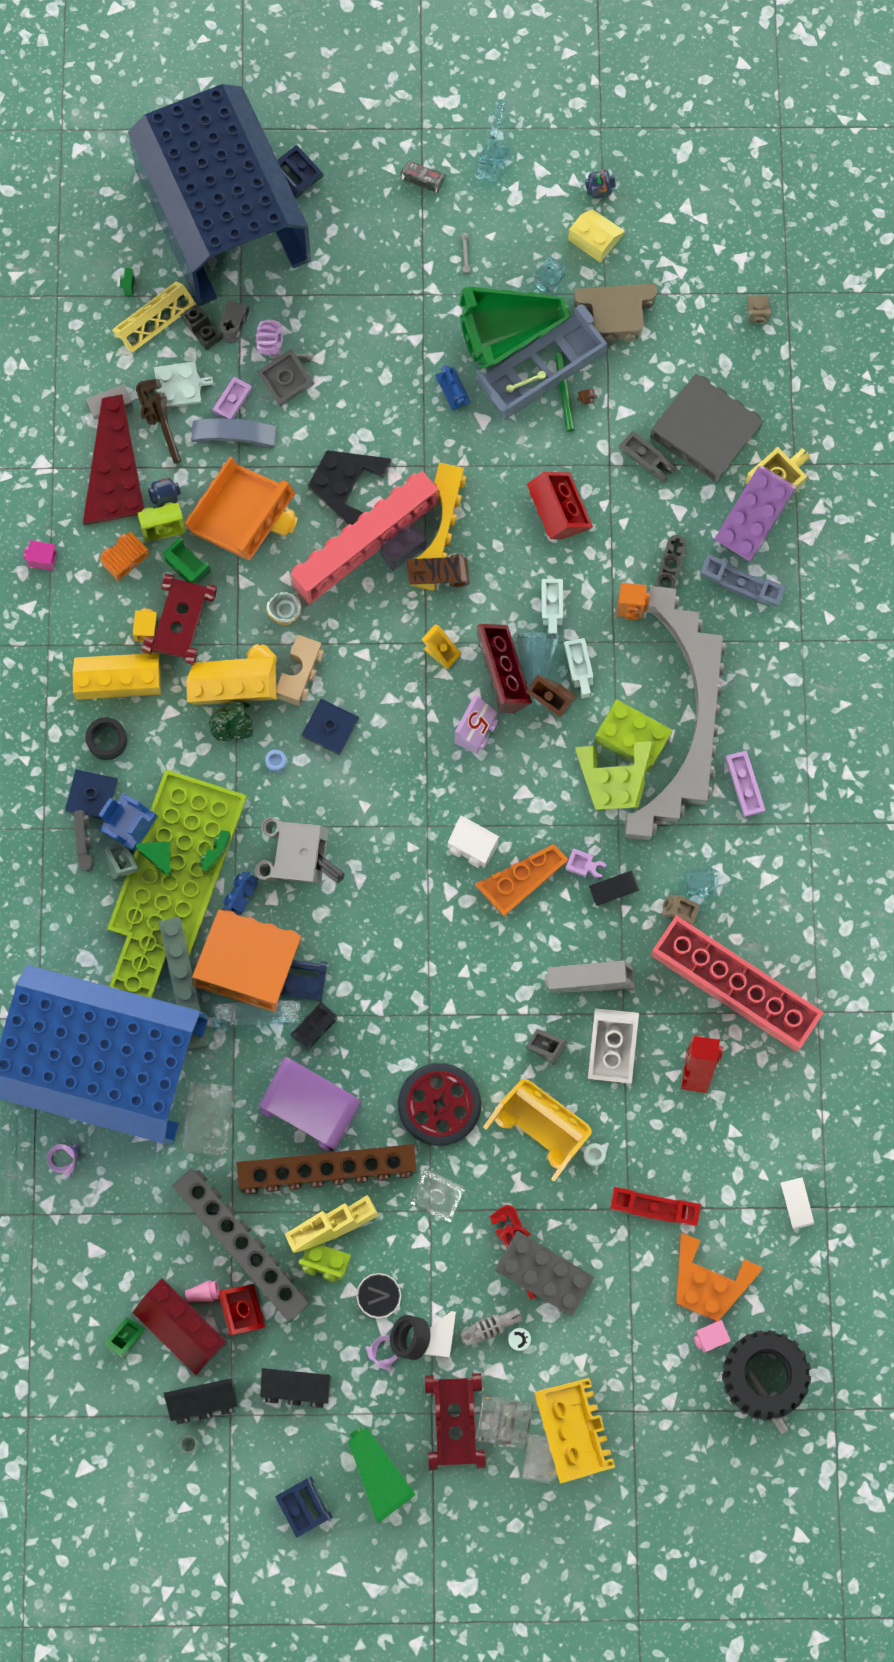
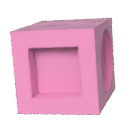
M722 1320L695 1331L696 1336L693 1337L698 1350L702 1349L704 1353L731 1341Z

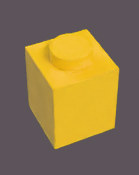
M146 608L141 609V611L135 610L134 641L144 642L146 636L154 638L158 627L157 612Z

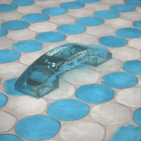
M279 1001L276 1012L244 1002L212 1006L213 1029L275 1023L279 1025L300 1024L299 1001Z

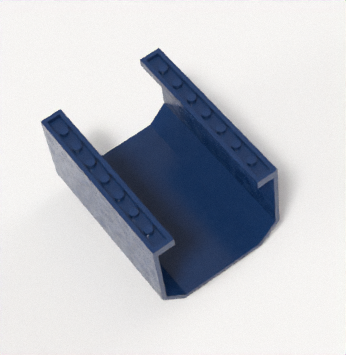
M221 84L145 114L128 131L135 170L198 306L217 300L215 291L203 267L209 259L273 232L276 233L292 269L311 262L307 222L243 87Z

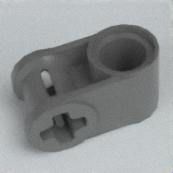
M233 301L227 302L220 322L221 335L225 342L234 343L239 339L243 325L248 317L249 306Z

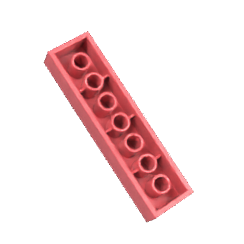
M423 471L411 475L407 479L406 484L393 489L388 498L379 500L374 505V509L369 513L366 511L361 514L356 523L347 525L342 530V534L337 538L332 537L329 539L323 549L314 551L305 563H299L293 568L291 573L293 588L308 605L317 600L438 504V488Z
M677 915L651 952V957L795 1052L800 1050L824 1013Z

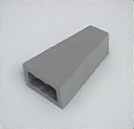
M625 960L547 968L548 974H545V985L553 993L635 989L634 968Z

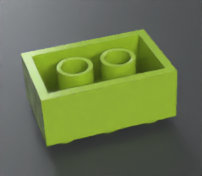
M616 699L596 733L594 742L633 764L634 742H655V748L650 756L651 763L649 768H647V771L650 773L669 741L673 730Z

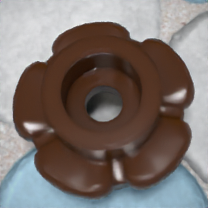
M594 389L582 390L578 392L579 398L577 400L581 401L582 404L594 403L597 395H595Z

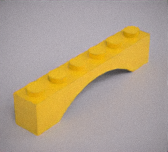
M439 462L434 485L438 488V497L442 508V521L438 534L432 544L415 559L447 557V553L444 551L446 545L450 546L452 534L449 531L450 527H454L457 514H454L455 507H460L462 499L459 491L460 488L465 487L467 476L463 475L464 468ZM417 584L411 586L435 591L436 584Z

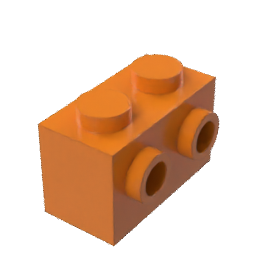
M621 583L616 616L625 617L627 620L641 619L643 612H647L650 593L646 592L647 585Z

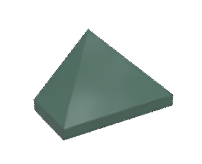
M118 844L105 848L112 880L138 872V867L127 847Z

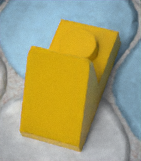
M436 624L421 639L426 645L424 648L425 652L446 669H449L462 654L442 628Z

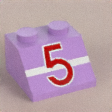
M474 695L455 730L454 743L475 754H478L480 749L484 750L489 740L486 738L489 731L493 732L499 722L496 719L497 712L480 697Z

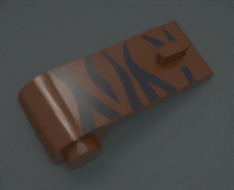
M455 554L446 558L407 559L409 585L449 583L450 587H464L470 584L468 559L463 557L462 554Z

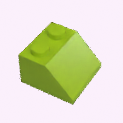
M169 502L162 507L155 509L149 507L138 513L145 543L186 533L179 503Z

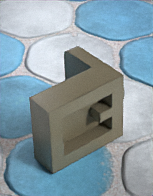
M768 295L747 297L748 322H754L755 324L769 322L771 310L769 309Z
M679 894L670 895L663 903L662 916L675 918L677 915L693 925L700 904Z

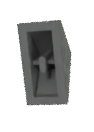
M536 1029L526 1048L555 1065L566 1048L567 1041Z

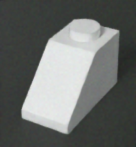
M451 1311L430 1327V1343L424 1355L450 1358L456 1312Z

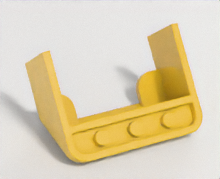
M522 1079L499 1103L483 1126L487 1130L494 1121L502 1128L510 1129L517 1125L550 1151L547 1156L550 1165L558 1169L551 1178L554 1182L592 1133L587 1123L527 1079Z

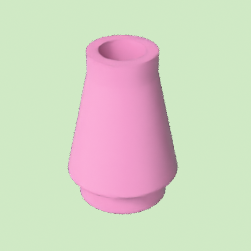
M208 1280L185 1290V1296L188 1303L215 1302V1299L220 1298L218 1293L220 1290L217 1281Z

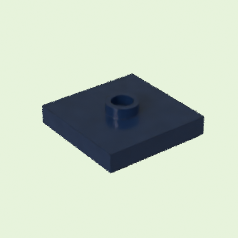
M320 699L301 736L340 755L359 717L326 700Z
M75 769L65 811L74 813L75 811L83 810L86 811V815H89V817L102 819L99 817V813L109 798H114L118 779Z

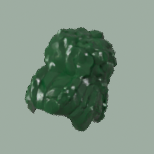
M234 701L227 707L213 712L209 722L211 735L217 741L221 740L224 742L230 741L233 738L245 739L252 737L253 723L250 716L245 713V709L250 707V704L244 701Z

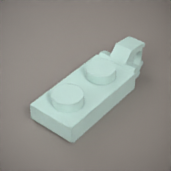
M542 579L543 626H548V638H557V626H562L563 579Z
M585 638L566 641L563 645L572 684H574V688H579L582 699L588 698L591 694L589 685H593L594 677Z

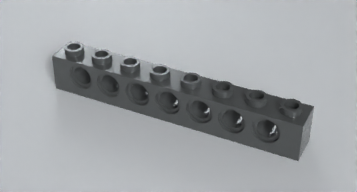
M191 1168L172 1187L290 1323L309 1306L307 1302L309 1296L302 1288L297 1290L292 1283L295 1280L287 1271L284 1273L280 1271L277 1267L280 1265L279 1261L273 1254L268 1256L263 1251L266 1246L258 1237L253 1239L248 1232L251 1229L243 1220L241 1222L237 1221L234 1217L236 1211L229 1203L224 1205L219 1200L222 1195L214 1186L211 1189L207 1186L205 1182L208 1179L200 1170L195 1172ZM199 1187L205 1190L204 1196L200 1199L194 1198L193 1191ZM212 1204L219 1206V1212L214 1216L207 1213L208 1207ZM226 1221H231L234 1224L233 1230L229 1233L222 1231V1225ZM240 1238L248 1240V1246L243 1250L236 1247V1242ZM254 1255H261L263 1257V1262L258 1267L251 1265V1258ZM269 1272H275L278 1275L277 1281L273 1284L265 1281V1276ZM283 1289H290L292 1291L290 1300L283 1301L280 1299V1292Z

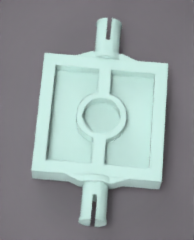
M195 361L154 367L155 379H159L162 384V388L156 389L154 393H165L167 408L201 404V386L213 385L212 376L200 378L196 370Z

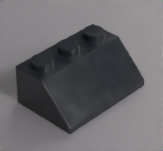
M262 1368L260 1397L265 1398L266 1403L278 1404L280 1399L288 1400L287 1405L301 1406V1402H310V1407L324 1408V1404H329L332 1376L328 1374Z
M232 1378L164 1392L170 1421H176L177 1425L189 1423L191 1417L199 1416V1420L212 1418V1413L221 1411V1415L235 1413L234 1408L239 1407L235 1382Z

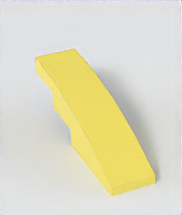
M367 1195L349 1207L344 1203L328 1214L322 1211L285 1233V1236L292 1251L296 1253L344 1235L378 1217L379 1214L371 1198Z

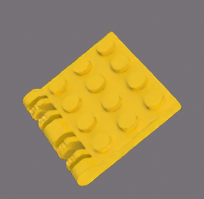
M590 1378L534 1392L560 1484L615 1467L613 1458L604 1459V1456L611 1455L610 1449H601L600 1444L607 1441L606 1435L602 1437L597 1435V1432L604 1431L601 1416L592 1417L591 1414L592 1411L599 1410L598 1406L594 1404L589 1406L587 1399L595 1396L594 1392L585 1393L584 1390L592 1387Z

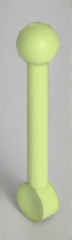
M540 371L538 375L515 385H507L506 391L512 393L514 389L538 379L544 380L546 373Z

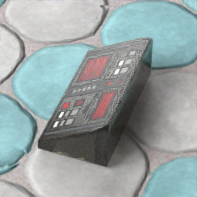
M409 160L401 171V179L436 193L439 192L446 177L445 174Z

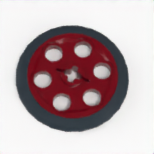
M433 1063L417 1069L405 1080L398 1097V1112L405 1129L414 1138L422 1143L433 1146H447L464 1139L474 1129L481 1112V1097L474 1080L465 1071L454 1065ZM433 1077H440L443 1080L442 1087L438 1089L433 1088L430 1084ZM459 1085L463 1088V1094L460 1097H454L451 1094L453 1086ZM416 1090H422L425 1093L426 1097L422 1102H416L413 1099V1093ZM443 1093H445L443 1104L446 1106L445 1108L441 1107L436 1116H434L436 1105L433 1102H438ZM463 1107L466 1110V1116L462 1119L456 1118L453 1113L455 1108ZM419 1112H425L428 1115L429 1119L426 1123L420 1124L416 1121V1115ZM438 1121H447L449 1128L446 1132H439L437 1130L436 1124Z

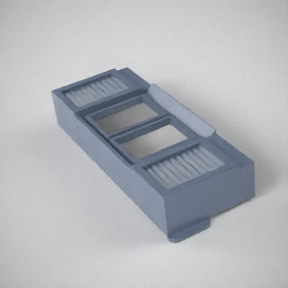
M578 305L575 308V315L491 371L484 375L481 371L477 372V382L505 420L558 385L564 379H567L580 369L582 370L607 353V343L593 326L594 318L584 305ZM555 342L570 361V364L553 375L537 353ZM529 358H532L540 370L546 373L547 379L531 390L526 385L514 389L512 393L506 391L507 385H515L522 382L514 368Z

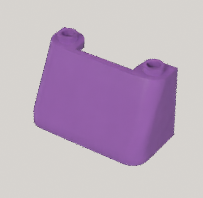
M284 1057L258 1107L261 1108L260 1113L271 1119L275 1116L283 1119L314 1137L319 1142L317 1146L327 1152L331 1149L335 1152L362 1104L352 1094L297 1062Z

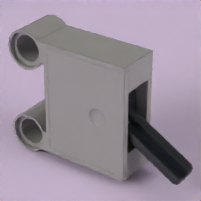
M272 817L263 821L261 826L263 834L278 840L275 863L263 860L256 865L255 874L259 879L268 882L284 880L321 884L323 873L335 883H340L344 879V872L325 858L328 828L321 825L283 822ZM276 824L277 829L272 833V828ZM270 867V874L266 876V870Z

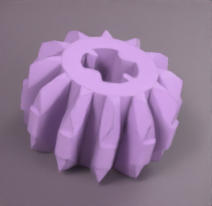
M260 321L255 341L260 354H279L284 334L279 321Z

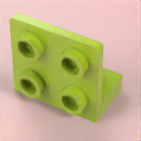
M320 1244L306 1249L303 1259L299 1260V1265L304 1273L315 1276L317 1272L323 1274L325 1280L337 1283V1280L343 1281L351 1255Z

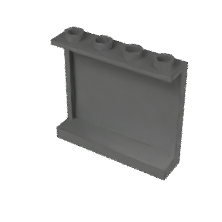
M695 373L653 426L650 437L718 484L725 470L754 433L760 430L763 420L758 413L746 409L742 402L729 397L722 388H716L706 377Z

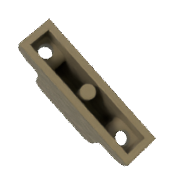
M654 283L574 289V308L578 305L586 307L594 318L593 326L606 343H613L617 340L632 342L642 335L644 326L642 308H650L655 304L657 286Z

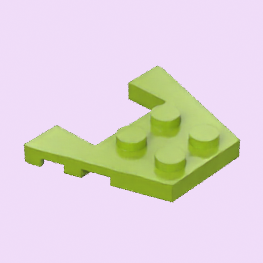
M634 742V765L597 768L596 746L575 747L595 810L639 807L645 785L644 778L647 768H649L651 763L650 756L655 748V742Z

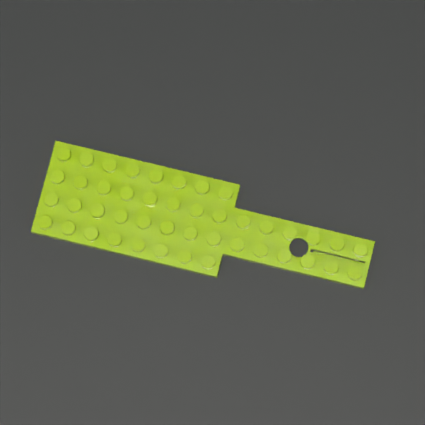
M165 769L151 807V811L156 813L158 817L141 843L170 842L172 877L168 879L137 850L135 851L133 859L138 867V872L126 876L107 927L108 931L127 937L109 987L153 998L167 959L159 921L181 917L190 958L247 800V795ZM221 830L230 832V842L222 859L208 875L203 874L202 867H199L202 854L206 855L207 848L216 850V848H213L216 835L220 836Z

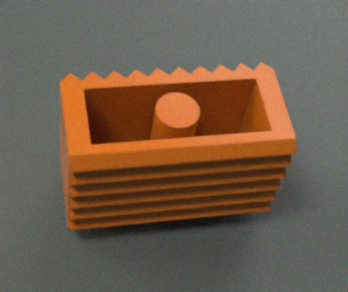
M129 532V534L120 536L113 548L108 547L101 554L100 561L102 566L119 582L150 554L148 548L132 532Z

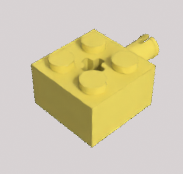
M777 447L747 474L745 483L748 484L757 467L762 465L797 487L795 492H797L804 485L807 475L799 467L810 459V455L808 452L804 454L806 450L801 448L790 459Z

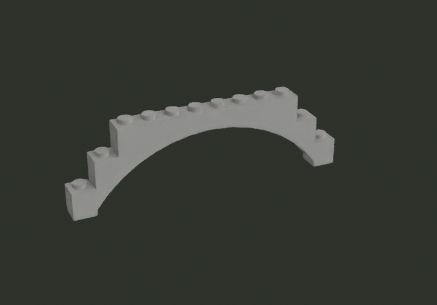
M651 586L649 590L650 598L647 612L653 613L665 625L684 654L694 684L696 722L687 757L674 779L649 804L635 813H628L626 816L624 838L650 841L652 835H656L657 822H653V820L678 823L680 817L684 816L685 804L681 803L705 805L707 800L711 799L712 787L709 786V778L713 779L714 766H711V758H715L716 745H713V737H717L718 724H715V716L718 717L720 712L717 696H721L722 683L718 682L719 675L722 676L724 670V663H720L721 655L725 654L726 643L722 642L723 635L698 633L702 629V619H699V612L677 610L679 596H675L676 589Z

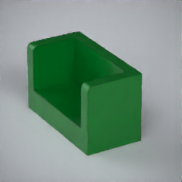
M181 537L162 553L163 560L186 582L199 584L211 572L210 565L207 562L204 564L184 545Z

